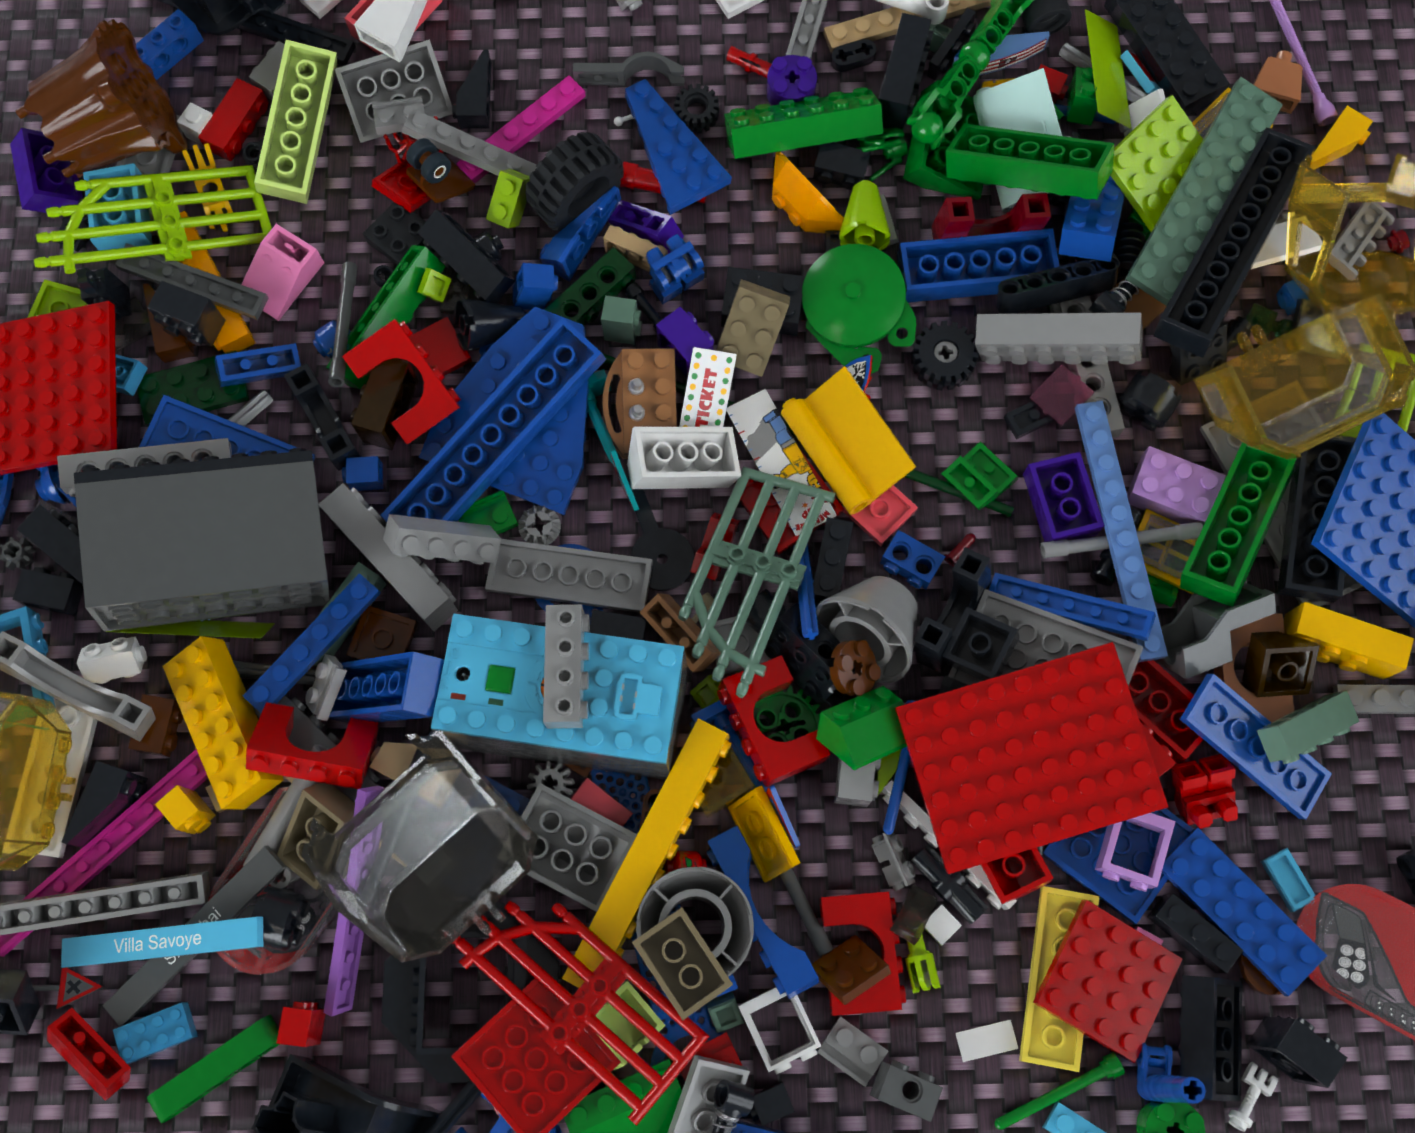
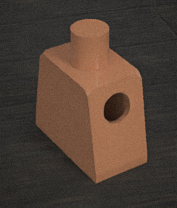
M1279 51L1276 58H1267L1253 85L1282 103L1280 111L1291 114L1301 99L1303 67L1300 64L1291 62L1292 54L1289 51Z

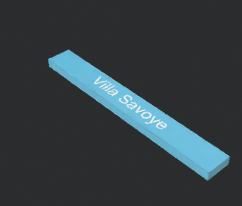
M263 917L62 939L61 968L264 947Z

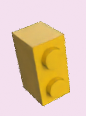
M176 785L155 804L176 830L194 835L205 831L211 825V820L216 816L196 791Z

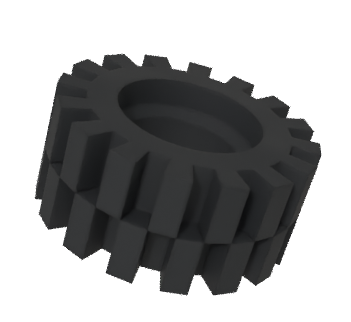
M692 84L688 85V90L683 87L681 94L677 93L674 103L675 113L692 132L694 129H697V134L702 133V128L707 132L710 130L709 125L715 126V120L718 121L719 103L718 96H715L713 89L709 91V87L706 85L701 89V84H696V88H693ZM700 103L705 105L706 111L701 114H692L687 108L691 104Z

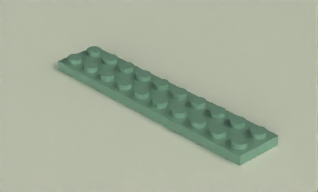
M1240 77L1235 82L1128 273L1127 281L1164 305H1168L1266 127L1270 129L1283 105L1282 103L1243 77Z

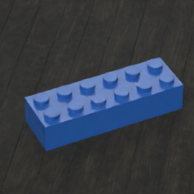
M1053 229L900 243L897 253V263L904 278L906 300L908 303L994 295L998 293V285L1003 280L1059 267Z
M413 651L341 663L343 669H346L347 672L328 719L349 723L350 717L373 722L433 717L444 659Z

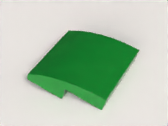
M981 441L964 457H958L941 473L978 510L988 505L1018 480V476Z

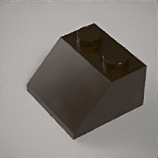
M1279 631L1251 633L1242 681L1256 697L1309 694L1320 646L1315 642Z

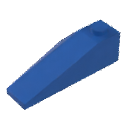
M613 186L556 234L549 244L546 243L540 253L542 264L553 265L554 273L570 282L620 202L619 188Z

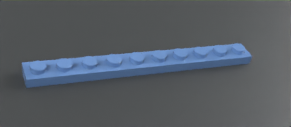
M1103 400L1077 404L1075 412L1100 513L1105 525L1104 529L1123 604L1153 611L1156 615L1148 641L1132 637L1133 643L1143 646L1138 662L1166 658L1168 653Z

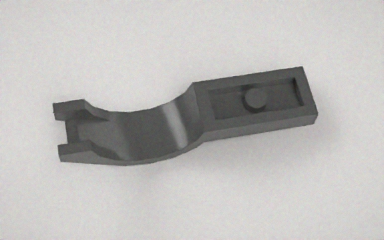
M649 51L636 53L627 58L623 63H573L574 80L579 85L625 86L627 80L634 73L642 70H654L662 73L669 80L671 86L685 85V78L681 76L684 75V66L659 53Z

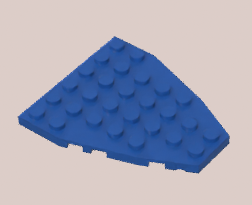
M534 307L500 337L455 388L456 393L461 398L458 402L460 408L430 428L419 458L430 462L562 317ZM564 318L585 337L584 325ZM589 379L490 485L491 487L565 515L584 468L583 455L584 442H586L585 424L588 411Z

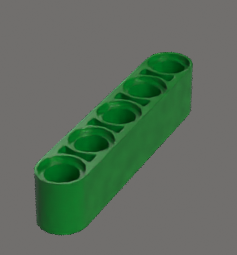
M267 1015L151 1093L147 1100L160 1123L162 1124L172 1119L280 1045L276 1044L279 1027L272 1015Z

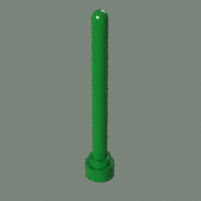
M1111 1052L1102 1057L1103 1061L1099 1062L1100 1066L997 1118L994 1122L995 1127L1003 1130L1104 1077L1116 1079L1125 1074V1070L1116 1054Z

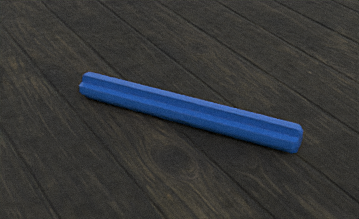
M807 543L799 563L807 566V569L798 589L802 635L804 638L814 640L815 636L819 634L809 545Z

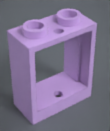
M1153 813L1125 820L1126 822L1160 833L1149 876L1111 864L1122 822L1107 826L1095 868V870L1103 872L1102 877L1115 882H1119L1120 879L1131 882L1130 887L1147 892L1148 888L1158 887L1176 821Z

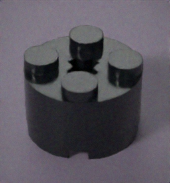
M1138 371L1119 397L1121 405L1119 408L1123 415L1130 418L1134 415L1142 420L1141 425L1144 428L1155 431L1156 428L1165 426L1182 401V396L1179 394L1176 397L1173 393L1176 388L1163 378L1149 373L1147 377L1142 376L1143 371Z
M267 886L263 892L268 894L264 900L258 899L251 917H263V942L265 947L287 951L291 945L297 946L300 942L302 929L299 928L302 918H305L309 912L310 901L305 900L303 894Z

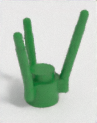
M901 136L887 140L882 145L875 144L867 147H855L861 149L862 152L882 149L884 157L892 160L870 176V181L875 180L893 166L902 163V156L908 153L906 141Z

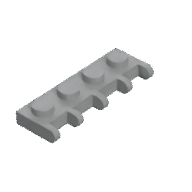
M1369 196L1361 204L1324 259L1347 279L1354 280L1358 272L1352 266L1354 264L1358 267L1365 265L1367 259L1361 254L1362 251L1365 250L1371 253L1376 249L1377 245L1371 238L1373 235L1377 238H1383L1386 230L1381 224L1383 223L1386 226L1392 225L1395 220L1394 216Z

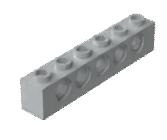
M1090 296L1052 304L1049 307L1051 313H1091L1088 309L1092 303ZM1086 361L1090 367H1085L1081 363L1075 365L1068 364V382L1070 386L1074 387L1075 407L1077 404L1103 400L1112 438L1119 437L1125 426L1108 363L1098 365L1093 364L1091 361ZM1086 384L1093 385L1096 391L1089 390Z
M228 438L57 456L60 488L65 494L76 497L74 473L82 472V469L89 467L107 470L112 469L115 465L122 464L129 465L130 467H139L146 462L170 464L176 459H188L192 462L199 461L207 456H217L219 459L231 458V444Z

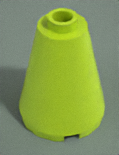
M869 180L860 181L853 186L839 232L841 246L864 244L882 251L890 243V231L877 185Z

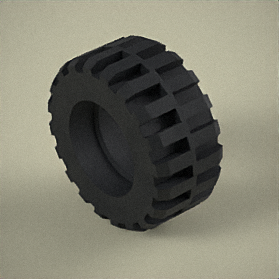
M580 132L576 136L571 135L564 142H559L552 151L550 150L545 154L546 157L542 161L538 162L535 171L529 177L530 181L526 184V199L528 204L551 229L561 231L613 186L617 188L620 186L621 178H623L624 174L623 163L595 133Z

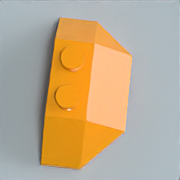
M781 151L776 152L772 190L774 204L779 209L783 208L788 214L790 221L795 226H800L804 232L825 233V231H840L844 217L835 210L830 202Z

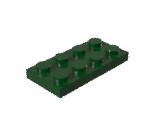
M215 356L146 374L137 388L144 422L147 427H149L163 395L206 412L250 400L246 383L220 387L215 366Z

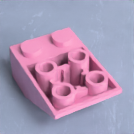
M275 224L260 243L241 285L265 293L269 299L263 312L279 321L322 267L324 261L316 248L278 224Z

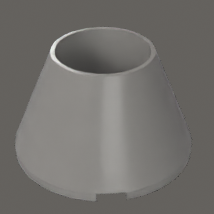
M873 576L818 604L816 607L817 620L840 642L849 640H865L868 642L869 647L874 653L876 663L881 669L880 678L875 682H896L908 672L913 657V639L915 638L918 607L914 596L904 585L889 577Z
M706 867L680 868L664 875L651 886L641 902L636 923L637 938L666 919L678 904L688 900L706 902L716 910L722 923L720 941L711 952L729 977L744 962L753 941V913L744 892L728 876Z

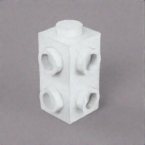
M136 636L130 638L120 637L111 642L103 644L93 643L81 649L76 663L84 679L92 683L103 684L112 679L130 678L141 673L143 664L147 660V654L144 646L139 645Z

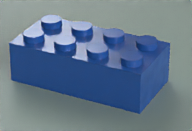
M1111 176L1097 200L1070 196L1058 254L1111 262L1125 195Z

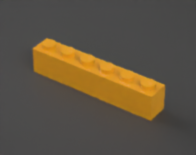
M185 210L180 212L181 218L189 217ZM196 227L184 228L188 241L202 239ZM207 249L191 251L192 259L179 261L180 263L221 277ZM215 305L226 320L214 342V346L218 351L223 350L225 353L232 351L240 352L256 344L241 314Z

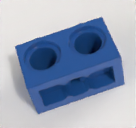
M898 530L883 554L880 564L884 565L883 568L890 574H899L905 577L907 583L917 589L922 587L926 590L945 556ZM902 551L906 559L897 560L894 558L893 552ZM916 565H926L929 568V573L922 574L918 572Z

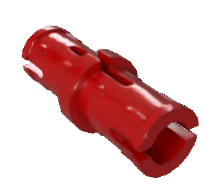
M734 46L730 47L726 57V61L745 68V72H754L766 78L768 70L772 65L758 58L757 54H749ZM744 58L746 60H749L755 64L760 65V67L754 66L748 62L743 61L742 59Z

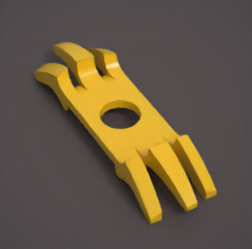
M209 143L204 144L210 163L209 166H206L197 144L193 145L199 169L194 168L187 150L182 151L190 171L216 168ZM220 178L194 181L198 193L203 192V188L207 183L216 184L218 186L217 191L224 190ZM229 201L202 203L206 215H212V211L215 214H224L222 208H226L227 213H233ZM220 224L223 232H227V224ZM210 225L209 228L215 229V225Z

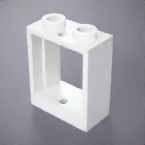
M775 987L738 1005L768 1072L774 1070L777 1075L791 1068V1061L799 1057L802 1061H805L817 1055L816 1049L821 1047V1044L798 995L790 1000L810 1042L771 1061L750 1014L787 996L786 993L780 995Z

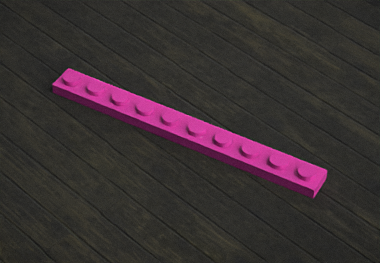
M197 749L23 900L76 892L96 877L164 817L155 806L162 797L176 785L194 791L208 779ZM34 930L0 935V957H4Z

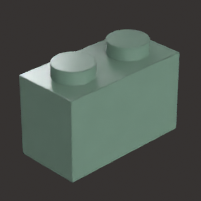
M605 295L601 315L604 340L635 345L636 336H641L643 324L640 321L641 310L637 309V301Z

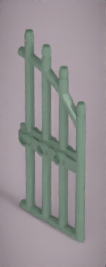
M744 466L741 470V477L737 479L678 615L680 620L686 621L694 606L699 619L701 631L696 640L697 644L692 649V657L699 659L705 650L704 647L709 639L721 652L716 664L717 667L714 668L712 674L714 681L720 682L730 660L745 668L736 689V695L741 698L747 694L754 674L761 677L765 675L767 667L759 662L789 588L798 591L807 566L799 563L824 501L834 503L836 497L834 492ZM749 479L764 483L738 545L722 541ZM774 486L789 490L764 552L749 549L748 546ZM799 494L813 497L814 501L789 561L775 557L774 553ZM711 565H715L727 570L711 608L707 612L700 590ZM738 572L753 578L728 638L725 641L714 626ZM764 580L779 586L751 655L748 658L736 651L735 647Z

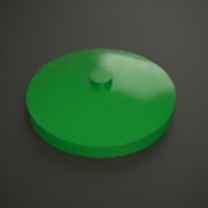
M864 244L842 245L824 253L810 267L802 287V305L810 326L826 341L842 347H864L883 339L898 324L906 302L905 282L897 264L883 251Z

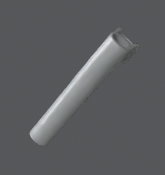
M317 744L313 746L311 751H325L328 748ZM294 778L243 863V867L264 846L269 845L277 855L302 790L319 782ZM286 867L270 885L282 889L298 881L300 876L289 867Z

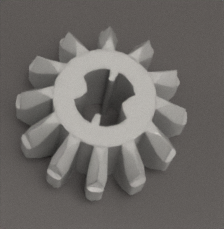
M546 761V770H543L538 764L535 766L539 772L538 776L530 773L528 776L531 780L536 781L527 785L528 790H536L539 783L544 785L545 782L549 783L548 779L552 778L558 783L557 787L553 786L555 788L554 791L562 795L564 793L569 796L573 795V791L566 788V786L575 784V781L571 778L565 779L570 775L571 771L567 768L561 772L563 765L561 762H557L554 769H552L551 761Z

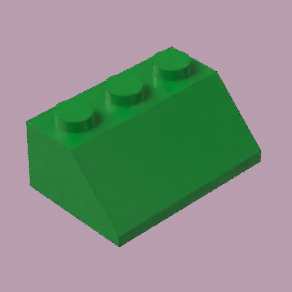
M881 686L826 709L820 713L816 739L853 770L859 769L907 747L895 711V707L904 705L903 700L886 687Z

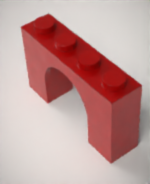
M394 319L344 354L342 358L358 379L383 362L393 358L407 360L418 368L424 382L422 397L413 408L391 423L408 445L460 408L458 402L461 398L453 387L447 389L442 380L445 376L437 365L431 367L426 358L429 354L421 343L415 345L409 337L413 332L403 320L399 323L397 319Z
M782 655L761 663L767 667L764 677L754 674L748 692L743 698L736 695V689L744 671L722 679L718 686L719 690H717L721 704L723 706L726 705L731 714L729 715V720L735 731L738 730L743 739L741 740V745L747 756L750 755L754 762L753 770L755 776L759 781H763L765 787L821 764L831 755L828 748L816 739L818 730L792 741L778 742L762 734L755 723V704L767 696L787 689L794 680Z
M266 702L246 748V769L354 789L362 788L370 764V758L377 742L378 722L350 717L344 737L337 746L325 751H306L297 748L288 740L293 729L294 707Z
M889 892L819 898L822 926L858 925L868 929L877 938L881 947V959L889 965L891 974L846 1005L828 989L831 1015L902 1010V1003H906V992L904 985L899 984L898 974L903 973L901 956H896L895 944L900 943L898 927H893L892 915H896L895 898H890Z

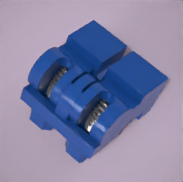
M678 234L666 241V246L671 252L666 256H663L658 247L646 253V259L650 266V275L653 278L649 281V285L662 305L681 294L682 288L686 291L704 279L705 272L702 270L704 263L691 242L685 243Z

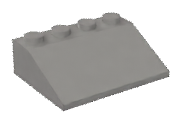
M430 39L408 46L400 62L385 54H381L334 69L360 143L385 135H377L372 103L422 96L426 115L432 118L437 116L438 119L453 115L452 104Z
M539 783L503 849L499 860L597 912L637 834Z

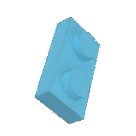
M1060 1102L1054 1104L1042 1126L1051 1133H1106Z

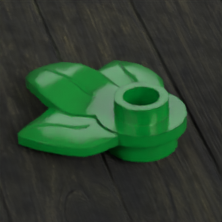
M897 127L884 128L883 134L856 139L859 140V145L863 147L875 144L882 145L888 137H904V132Z

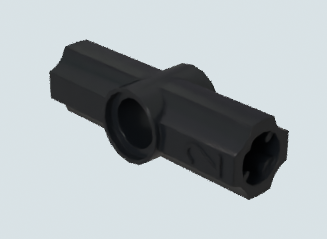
M929 844L913 857L911 862L931 882L930 886L937 895L946 903H950L969 924L976 921L987 910L988 906L967 885V880L959 871L951 874L946 873L942 857Z

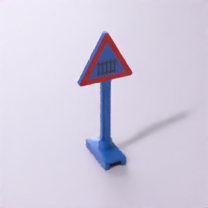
M719 700L690 716L692 722L689 723L691 729H693L699 718L710 725L714 724L716 728L729 734V742L732 743L731 749L755 788L763 786L790 843L795 848L800 846V842L775 786L765 787L763 781H759L755 776L753 770L754 762L750 755L747 756L742 748L741 740L730 723L729 715L731 714L727 706H723Z

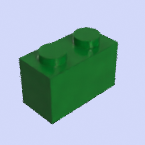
M1076 67L1068 89L1066 121L1089 126L1092 124L1097 111L1095 94L1097 86L1095 89L1093 70L1090 67Z

